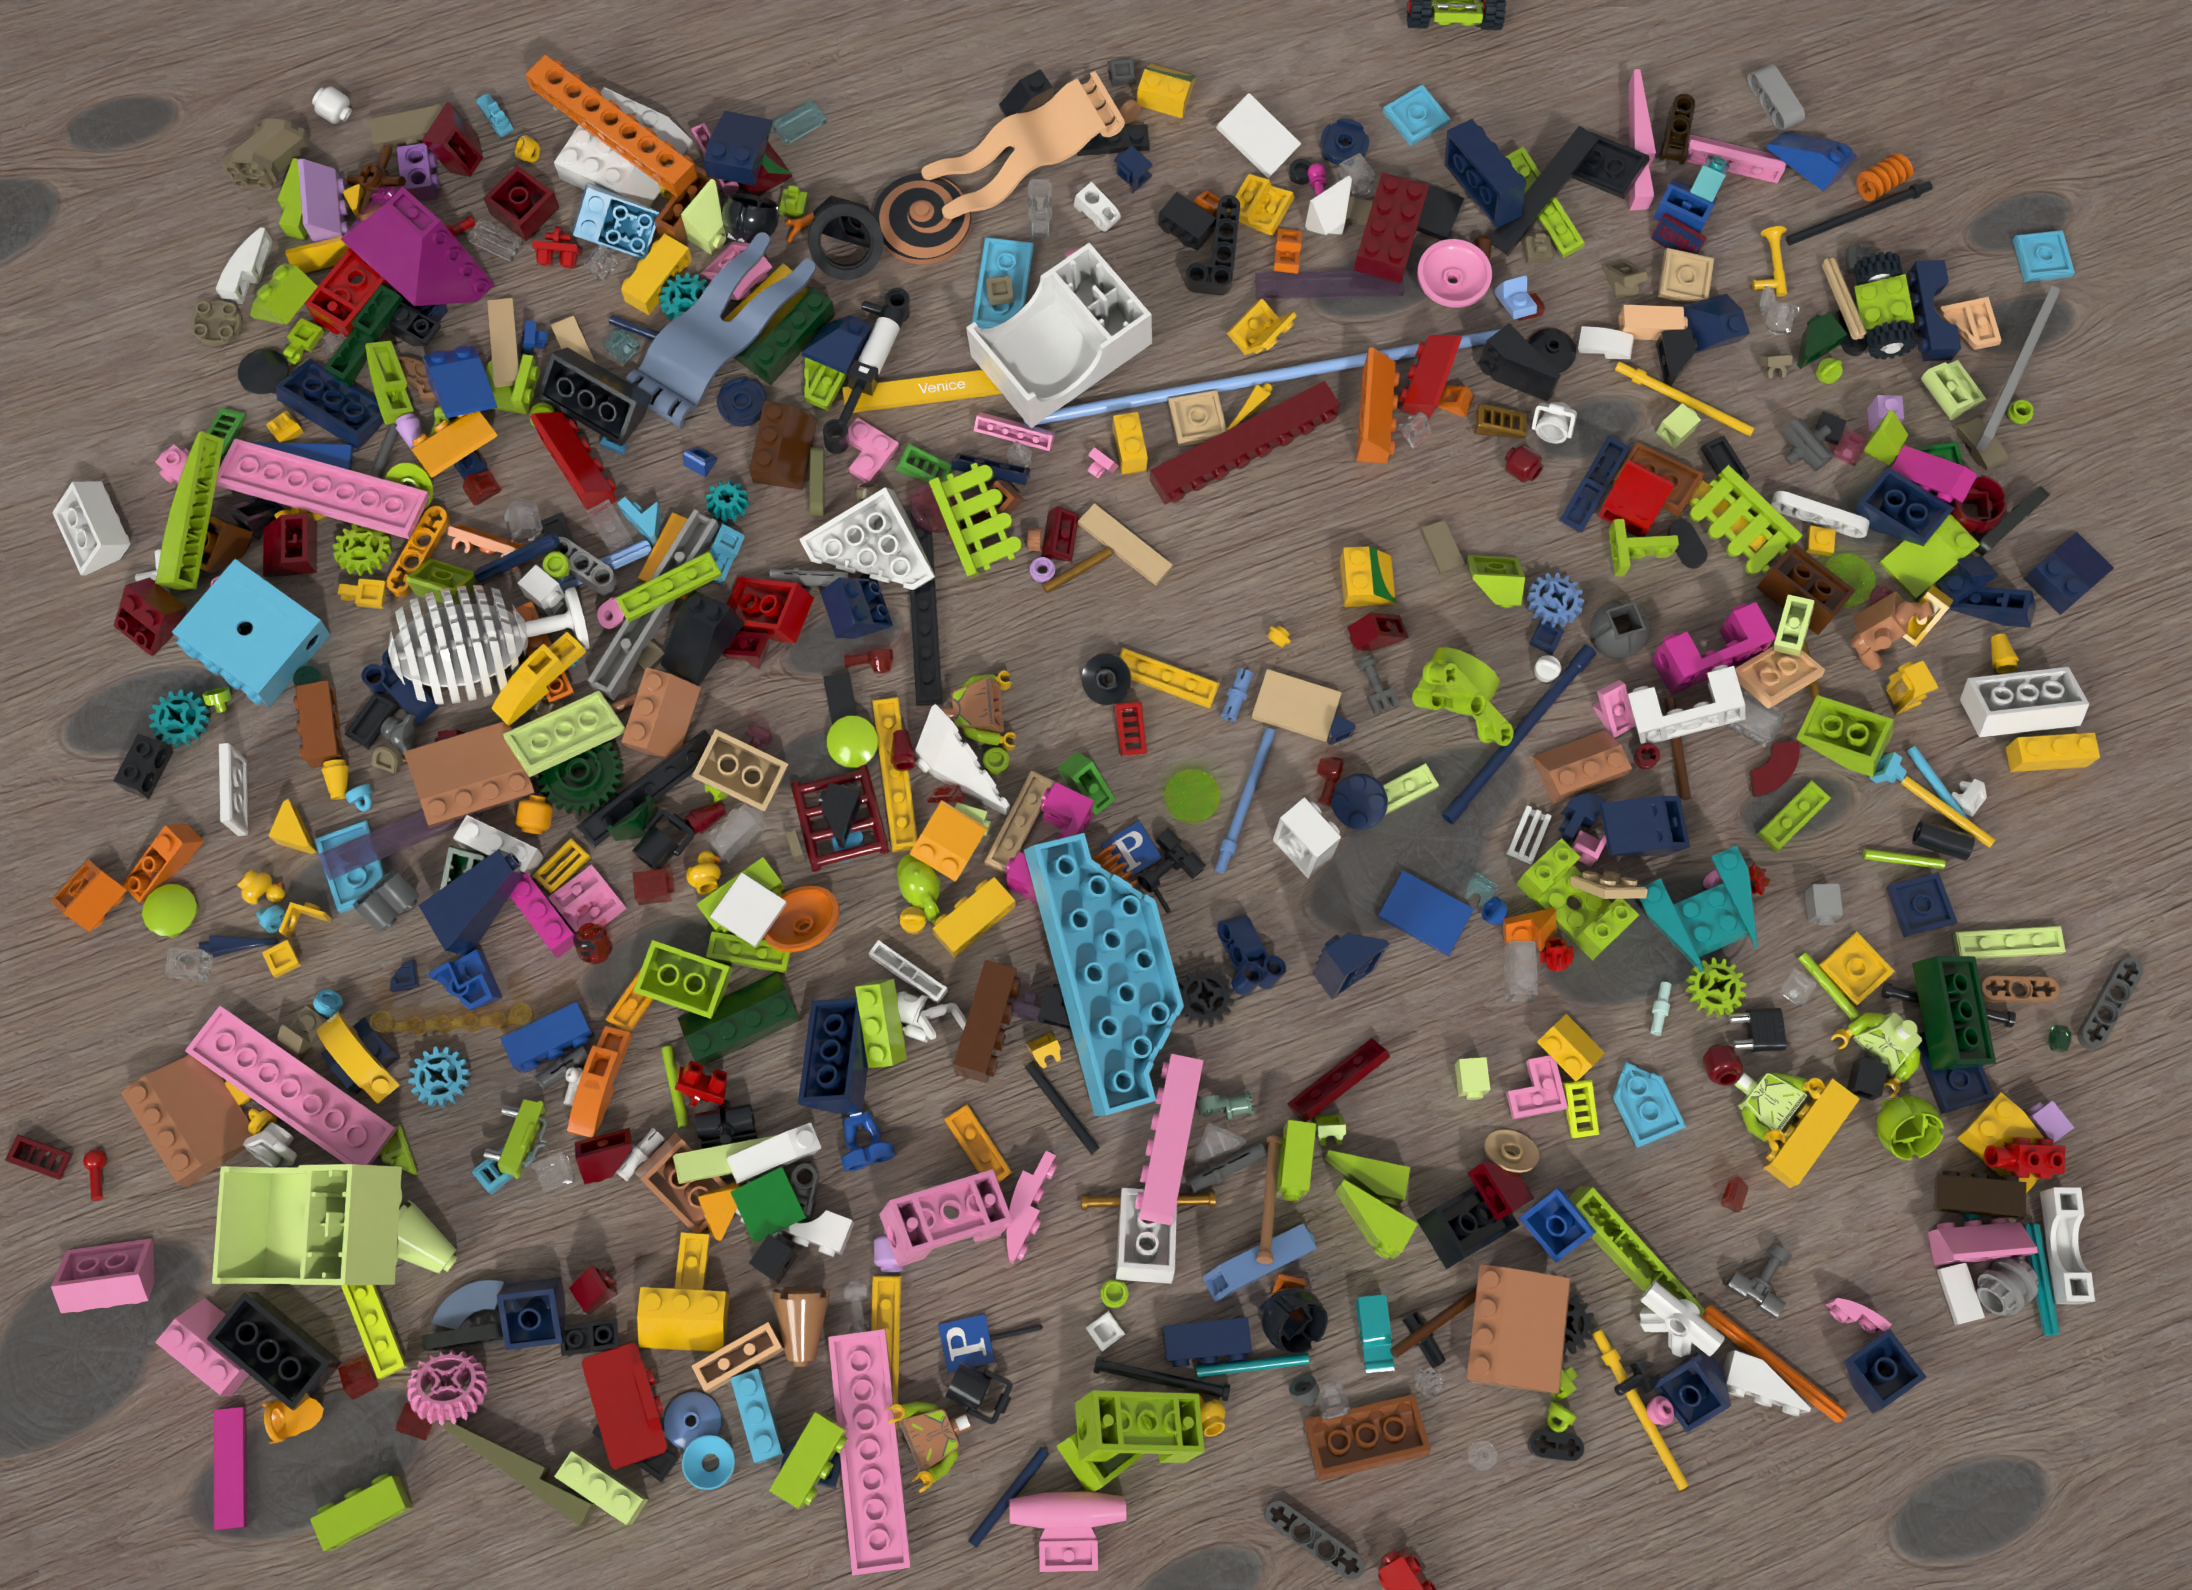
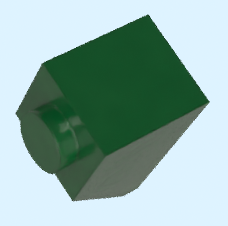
M1830 312L1823 316L1816 315L1807 322L1808 327L1802 335L1797 364L1800 369L1839 347L1847 336V333Z

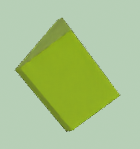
M430 558L407 576L406 582L415 595L425 598V594L433 592L435 601L443 603L441 589L449 588L454 605H458L460 601L457 586H466L470 597L473 585H475L477 579L474 577V571Z

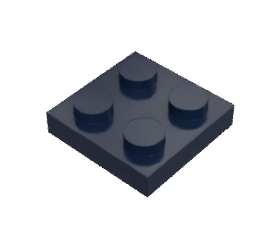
M1939 872L1891 884L1886 887L1904 938L1958 923Z

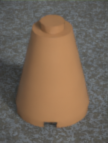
M812 1286L785 1287L782 1294L777 1289L773 1290V1300L786 1360L792 1361V1366H809V1362L816 1358L830 1298V1289L822 1287V1293L815 1292V1287Z

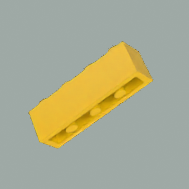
M1833 1078L1823 1083L1825 1088L1815 1087L1813 1089L1818 1091L1821 1097L1818 1099L1813 1098L1809 1104L1804 1103L1796 1113L1798 1117L1794 1125L1789 1124L1783 1131L1786 1143L1781 1142L1777 1151L1770 1149L1765 1156L1768 1161L1763 1168L1789 1188L1800 1184L1860 1100Z

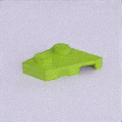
M805 357V402L829 411L847 375Z

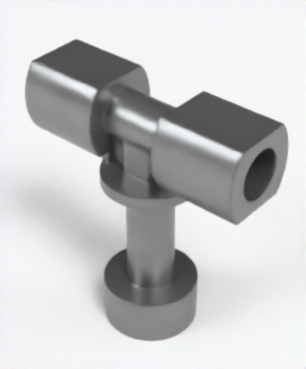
M1771 1244L1766 1253L1770 1259L1759 1278L1753 1276L1750 1280L1738 1271H1735L1725 1287L1742 1298L1748 1296L1758 1303V1309L1775 1319L1779 1316L1786 1303L1770 1293L1772 1287L1769 1285V1282L1779 1265L1786 1266L1792 1255L1784 1248Z

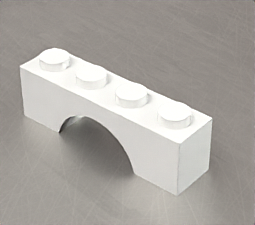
M737 1208L735 1213L741 1217L740 1222L744 1223L742 1216ZM826 1210L814 1221L795 1223L773 1235L777 1236V1234H780L782 1236L783 1233L793 1236L792 1242L804 1247H808L809 1243L819 1246L818 1252L834 1257L835 1253L843 1254L855 1223L851 1219Z
M2053 1187L2041 1191L2040 1197L2054 1303L2085 1304L2094 1302L2092 1273L2084 1266L2078 1245L2079 1226L2085 1216L2081 1188Z

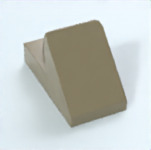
M1628 260L1603 266L1616 299L1637 295L1639 293V283L1648 281L1647 271Z
M305 1006L289 1028L283 1024L281 1025L275 1044L301 1061L319 1038L316 1029L325 1023L327 1019L308 1006Z

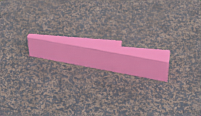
M1640 69L1634 70L1629 81V148L1649 155L1650 160L1629 191L1630 211L1649 209L1654 199L1649 166L1654 159L1656 150Z

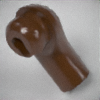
M1479 235L1474 240L1475 246L1481 249L1489 260L1492 242L1488 236Z

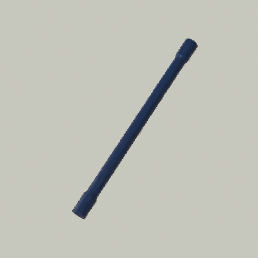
M1585 644L1570 661L1568 667L1514 729L1513 739L1510 744L1500 746L1459 796L1455 797L1441 815L1448 823L1454 824L1468 808L1473 798L1575 677L1596 656V651L1591 646Z

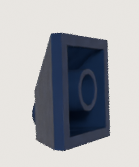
M1728 294L1680 306L1684 308V317L1688 319L1687 329H1691L1693 338L1697 340L1698 348L1696 353L1740 342L1750 334L1743 310Z
M851 315L825 324L802 351V356L847 375L854 360L858 361L871 334L872 324Z
M1702 1350L1686 1358L1659 1378L1655 1387L1657 1393L1665 1397L1672 1404L1674 1416L1687 1433L1731 1406L1724 1370L1712 1355L1709 1357Z

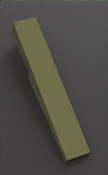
M446 1420L443 1425L445 1430L579 1526H586L596 1504L546 1480L551 1468L461 1424L455 1423L454 1425L451 1420Z

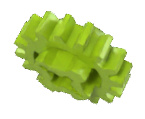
M352 524L353 530L349 531L344 528V536H336L338 543L332 546L335 551L333 555L340 568H346L348 574H352L357 570L358 575L362 576L363 572L367 570L371 575L373 574V568L382 569L381 562H389L387 555L392 554L391 542L385 532L363 526L357 528L355 524Z
M1715 957L1711 958L1708 963L1705 960L1701 961L1704 971L1700 973L1694 967L1691 969V973L1694 976L1686 978V981L1692 984L1685 989L1686 992L1693 994L1689 1002L1696 1001L1698 1003L1697 1011L1705 1008L1706 1016H1710L1713 1011H1715L1717 1018L1721 1017L1724 1011L1727 1015L1734 1012L1733 1007L1737 1009L1742 1005L1738 999L1746 997V993L1742 992L1741 989L1746 987L1747 983L1739 981L1743 973L1736 974L1734 972L1735 964L1727 967L1726 959L1721 960L1719 964H1717ZM1700 978L1703 982L1702 989L1699 987ZM1721 984H1724V985L1720 988V990H1719V989H1716V990L1713 989V990H1711V991H1708V990L1712 987V985H1713V986H1716V985L1719 986V985H1721ZM1731 986H1732V988H1733L1732 997H1731V994H1730V992H1729Z

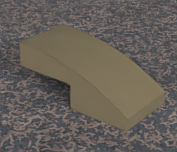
M1977 417L1958 426L1956 434L1972 448L1971 457L1988 471L2007 462L2008 456L1995 435L1987 450L1981 451L1976 449L1986 427V424Z

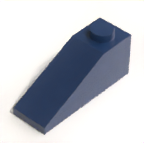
M1981 587L1956 605L1951 604L1949 610L2003 626L2031 628L2036 604L2033 592L2029 590Z

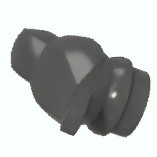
M413 713L408 714L404 720L391 716L381 726V733L392 745L398 748L403 762L406 761L404 752L416 748V733L413 725L416 716Z

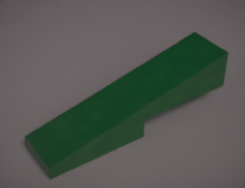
M382 284L377 288L351 322L354 329L323 367L332 378L349 388L352 387L367 361L366 343L379 341L393 314L403 300L399 294Z

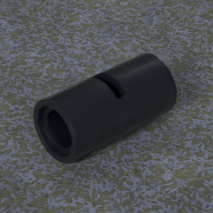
M1922 819L1918 822L1912 838L1913 845L1963 861L1970 857L1975 843V837Z

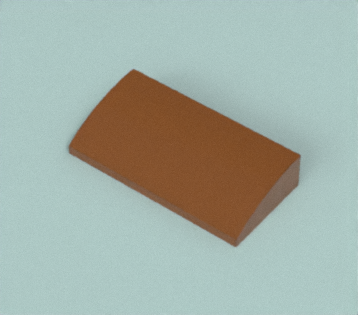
M1414 1394L1304 1420L1318 1482L1429 1456L1431 1450Z

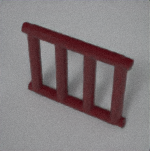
M866 764L858 767L856 771L800 784L799 781L791 783L792 794L813 872L820 871L822 869L821 866L879 851L880 854L890 852L871 776ZM861 780L864 794H861V805L867 804L870 817L854 821L850 833L873 828L876 841L819 856L816 842L834 837L829 828L813 832L810 818L823 814L820 805L807 808L804 794L827 789L829 782L843 785Z

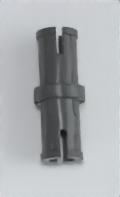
M581 1045L580 1048L563 1059L560 1057L556 1059L555 1064L540 1074L535 1075V1078L545 1091L548 1087L566 1077L565 1075L569 1068H579L585 1064L589 1053Z

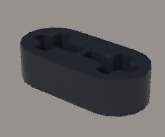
M1537 1431L1531 1434L1527 1442L1530 1453L1539 1458L1576 1461L1584 1453L1582 1440L1573 1434ZM1541 1436H1543L1544 1442L1553 1443V1448H1544L1542 1453L1540 1448L1535 1446V1441L1540 1440ZM1569 1439L1572 1440V1445L1577 1446V1451L1572 1452L1571 1456H1568L1567 1450L1559 1449V1444H1568Z

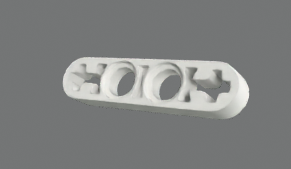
M1785 491L1775 492L1771 501V506L1781 514L1820 527L1835 529L1836 532L1855 538H1863L1867 535L1870 522L1862 516Z

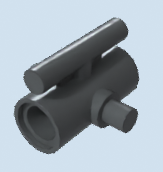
M1794 418L1782 433L1793 446L1791 448L1792 452L1785 456L1786 461L1791 465L1797 459L1801 460L1804 458L1815 471L1821 469L1834 457V454L1823 443L1825 437L1831 433L1830 428L1824 425L1819 430L1815 429L1812 431L1801 418Z

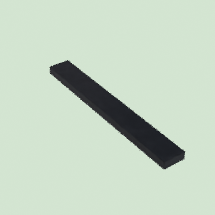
M931 509L905 511L935 574ZM935 578L915 590L910 589L916 706L943 704Z

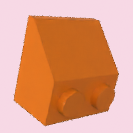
M87 859L50 901L63 914L90 932L93 928H97L103 923L106 918L105 914L112 907H116L122 902L127 889Z

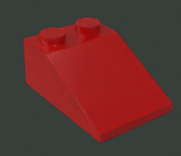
M738 576L726 605L730 606L745 623L740 630L766 633L770 636V640L796 644L814 597L798 583Z

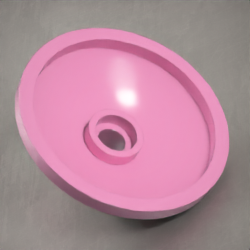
M1447 239L1433 244L1423 253L1418 264L1417 276L1422 290L1431 300L1443 306L1459 308L1476 303L1486 294L1492 280V268L1487 256L1474 244L1459 239ZM1453 280L1455 281V284L1450 283L1448 281Z

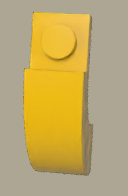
M339 1012L316 1029L320 1040L336 1062L377 1104L400 1086L399 1082L367 1049L359 1038L357 1031Z

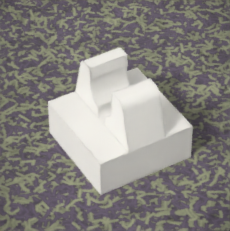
M1974 779L1972 783L1960 782V790L1964 792L1963 794L1952 793V797L1962 808L1964 814L1973 817L1987 798L1984 782Z

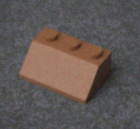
M646 667L621 742L628 749L663 759L667 758L684 745L702 688L672 674Z
M1605 730L1532 757L1553 804L1621 780L1632 769L1621 744Z

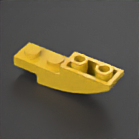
M568 632L562 635L550 647L543 643L512 675L495 700L492 710L510 726L550 691L546 686L583 656L586 650Z

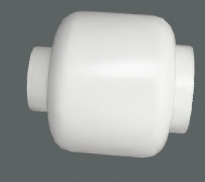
M334 87L320 88L312 101V104L315 105V113L331 124H337L341 120L345 122L352 112V109L349 108L350 99Z

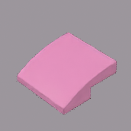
M592 864L548 897L582 941L587 940L627 909Z

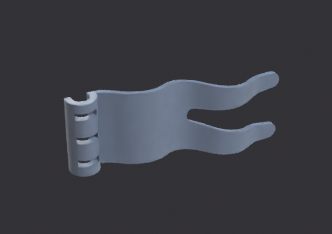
M764 232L758 233L749 246L732 259L713 278L697 302L660 331L650 345L639 369L632 370L625 378V381L634 385L638 380H641L637 388L652 396L648 409L683 429L685 426V416L688 412L695 411L710 382L721 367L746 349L758 337L780 307L806 286L816 271V266L812 260H803L792 273L760 292L730 322H725L721 319V315L733 292L746 274L759 263L771 243L768 234ZM659 391L660 394L657 396L654 404H652L651 401L654 394ZM676 403H678V407L674 411L673 416H671V409Z

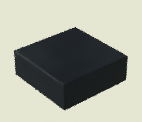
M1822 412L1816 429L1819 430L1824 425H1827L1831 433L1825 437V441L1837 445L1847 420Z

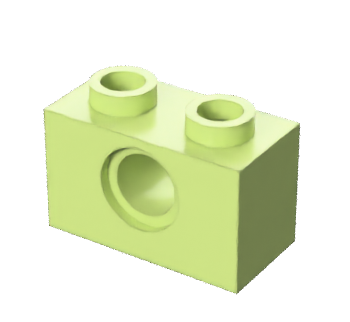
M1792 595L1787 596L1774 643V651L1798 657L1801 656L1814 609V600Z

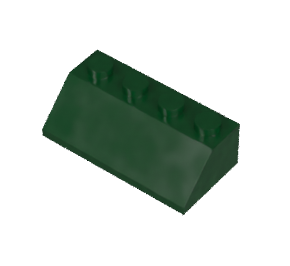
M805 286L783 304L772 316L758 337L733 358L769 385H772L806 348L820 329L835 316L833 301L814 287Z
M1935 956L1912 963L1932 1070H1955L1996 1064L1976 957Z
M778 972L724 996L712 1019L690 1012L679 1017L678 1021L695 1062L705 1066L800 1021Z

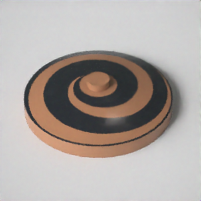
M922 173L907 175L892 182L878 197L873 213L882 230L884 249L901 261L918 265L938 263L953 256L968 239L971 231L972 216L971 212H968L953 219H946L943 216L942 208L954 199L965 195L964 192L955 183L942 176L926 180L922 177Z

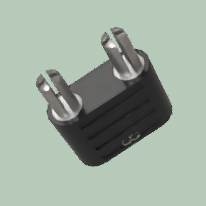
M1781 1008L1747 1009L1746 1013L1729 1014V1018H1731L1729 1019L1730 1023L1746 1022L1749 1039L1734 1040L1732 1045H1734L1733 1048L1735 1050L1750 1049L1752 1052L1786 1050L1787 1042Z

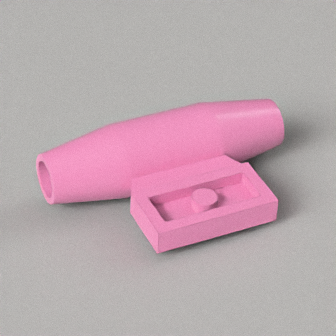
M1080 1491L1043 1492L1010 1499V1524L1044 1528L1039 1540L1040 1572L1098 1571V1540L1092 1527L1126 1521V1496Z

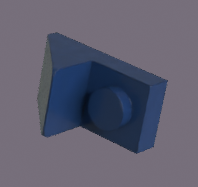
M1982 556L1960 558L1957 560L1959 569L1937 583L1941 592L1953 599L1952 604L1956 605L1996 578L1998 573Z

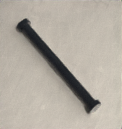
M1884 983L1881 993L1882 998L1889 999L1892 997L1919 1004L1917 992L1893 987L1892 983ZM1986 1008L1988 1020L2004 1023V1026L2009 1028L2014 1026L2016 1020L2015 1012L2008 1011L2004 1013Z
M1096 1357L1093 1373L1099 1374V1371L1222 1397V1401H1228L1230 1384L1225 1383L1224 1386L1104 1361L1102 1357Z

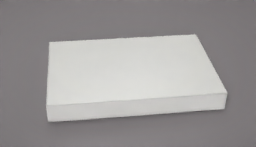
M1250 93L1216 127L1268 179L1301 145Z
M229 743L219 744L220 821L237 836H245L249 833L247 760Z

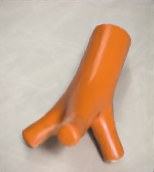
M813 213L796 220L788 219L785 221L786 225L793 226L787 239L788 243L792 242L794 236L802 228L811 224L814 218Z

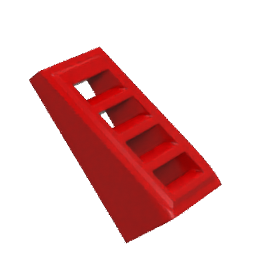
M1142 701L1115 704L1114 710L1120 755L1147 754ZM1135 711L1136 716L1122 717L1123 712ZM1137 721V726L1124 728L1123 723ZM1138 732L1139 737L1125 738L1124 733ZM1140 742V747L1126 748L1125 743Z

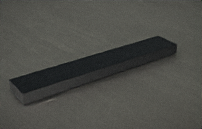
M1581 126L1575 130L1524 194L1522 216L1498 227L1491 235L1490 240L1494 247L1509 256L1599 143L1598 137Z
M702 730L576 826L592 848H595L611 836L606 828L609 824L614 826L644 803L646 796L650 795L654 802L695 771L711 739L706 730Z

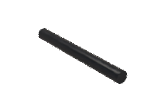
M1034 1061L1026 1065L1025 1069L1089 1153L1092 1155L1098 1151L1100 1147Z

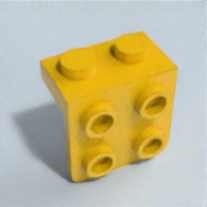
M1259 299L1226 334L1244 355L1253 352L1258 354L1264 348L1269 350L1277 343L1276 337L1281 332H1287L1294 325L1292 320L1297 314L1292 311L1278 317L1263 299Z

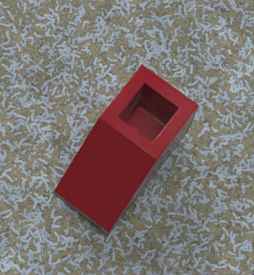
M593 1265L569 1288L583 1311L591 1314L618 1295L614 1288L618 1284L609 1271L606 1272L604 1268L600 1270Z

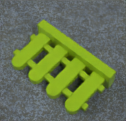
M977 463L971 465L972 470L954 477L953 473L946 475L948 480L945 482L939 477L929 481L966 575L971 579L981 575L979 568L984 567V570L988 571L992 569L991 563L1008 557L1009 561L1016 559L1014 554L1022 549V541L1019 538H1008L1005 533V529L1010 528L1013 523L1012 517L1007 513L998 514L995 508L996 505L1002 502L1003 494L997 489L988 491L985 482L993 477V470L987 465L979 467ZM979 485L982 494L964 501L961 492ZM952 496H955L958 503L954 506L950 499ZM988 509L991 518L974 525L971 516ZM961 520H965L966 529H962ZM996 533L999 534L1001 542L983 548L980 540ZM974 543L977 552L972 553L970 544Z
M1728 465L1716 477L1719 482L1714 479L1709 484L1712 489L1701 500L1696 497L1691 502L1694 507L1690 510L1689 517L1694 522H1700L1706 517L1712 523L1708 528V536L1711 539L1717 540L1723 535L1731 541L1726 547V552L1729 556L1737 557L1741 553L1747 556L1749 560L1745 564V571L1748 574L1755 575L1760 570L1766 573L1770 569L1767 563L1778 552L1784 555L1788 550L1785 545L1790 548L1803 535ZM1724 499L1730 507L1718 518L1711 511ZM1743 517L1749 524L1736 535L1730 528ZM1761 535L1767 542L1754 553L1748 546Z

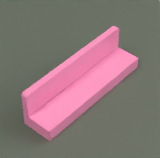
M1689 136V148L1685 162L1703 166L1707 156L1711 158L1718 156L1727 161L1726 165L1730 166L1728 172L1773 183H1778L1785 171L1786 163L1775 154L1700 136Z

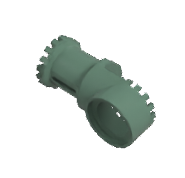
M1249 1090L1245 1091L1243 1095L1228 1098L1227 1096L1213 1095L1196 1101L1200 1116H1207V1113L1211 1115L1212 1113L1216 1114V1112L1224 1111L1227 1120H1232L1233 1116L1246 1113L1250 1115L1255 1114L1254 1106H1251L1254 1103H1250L1253 1099Z

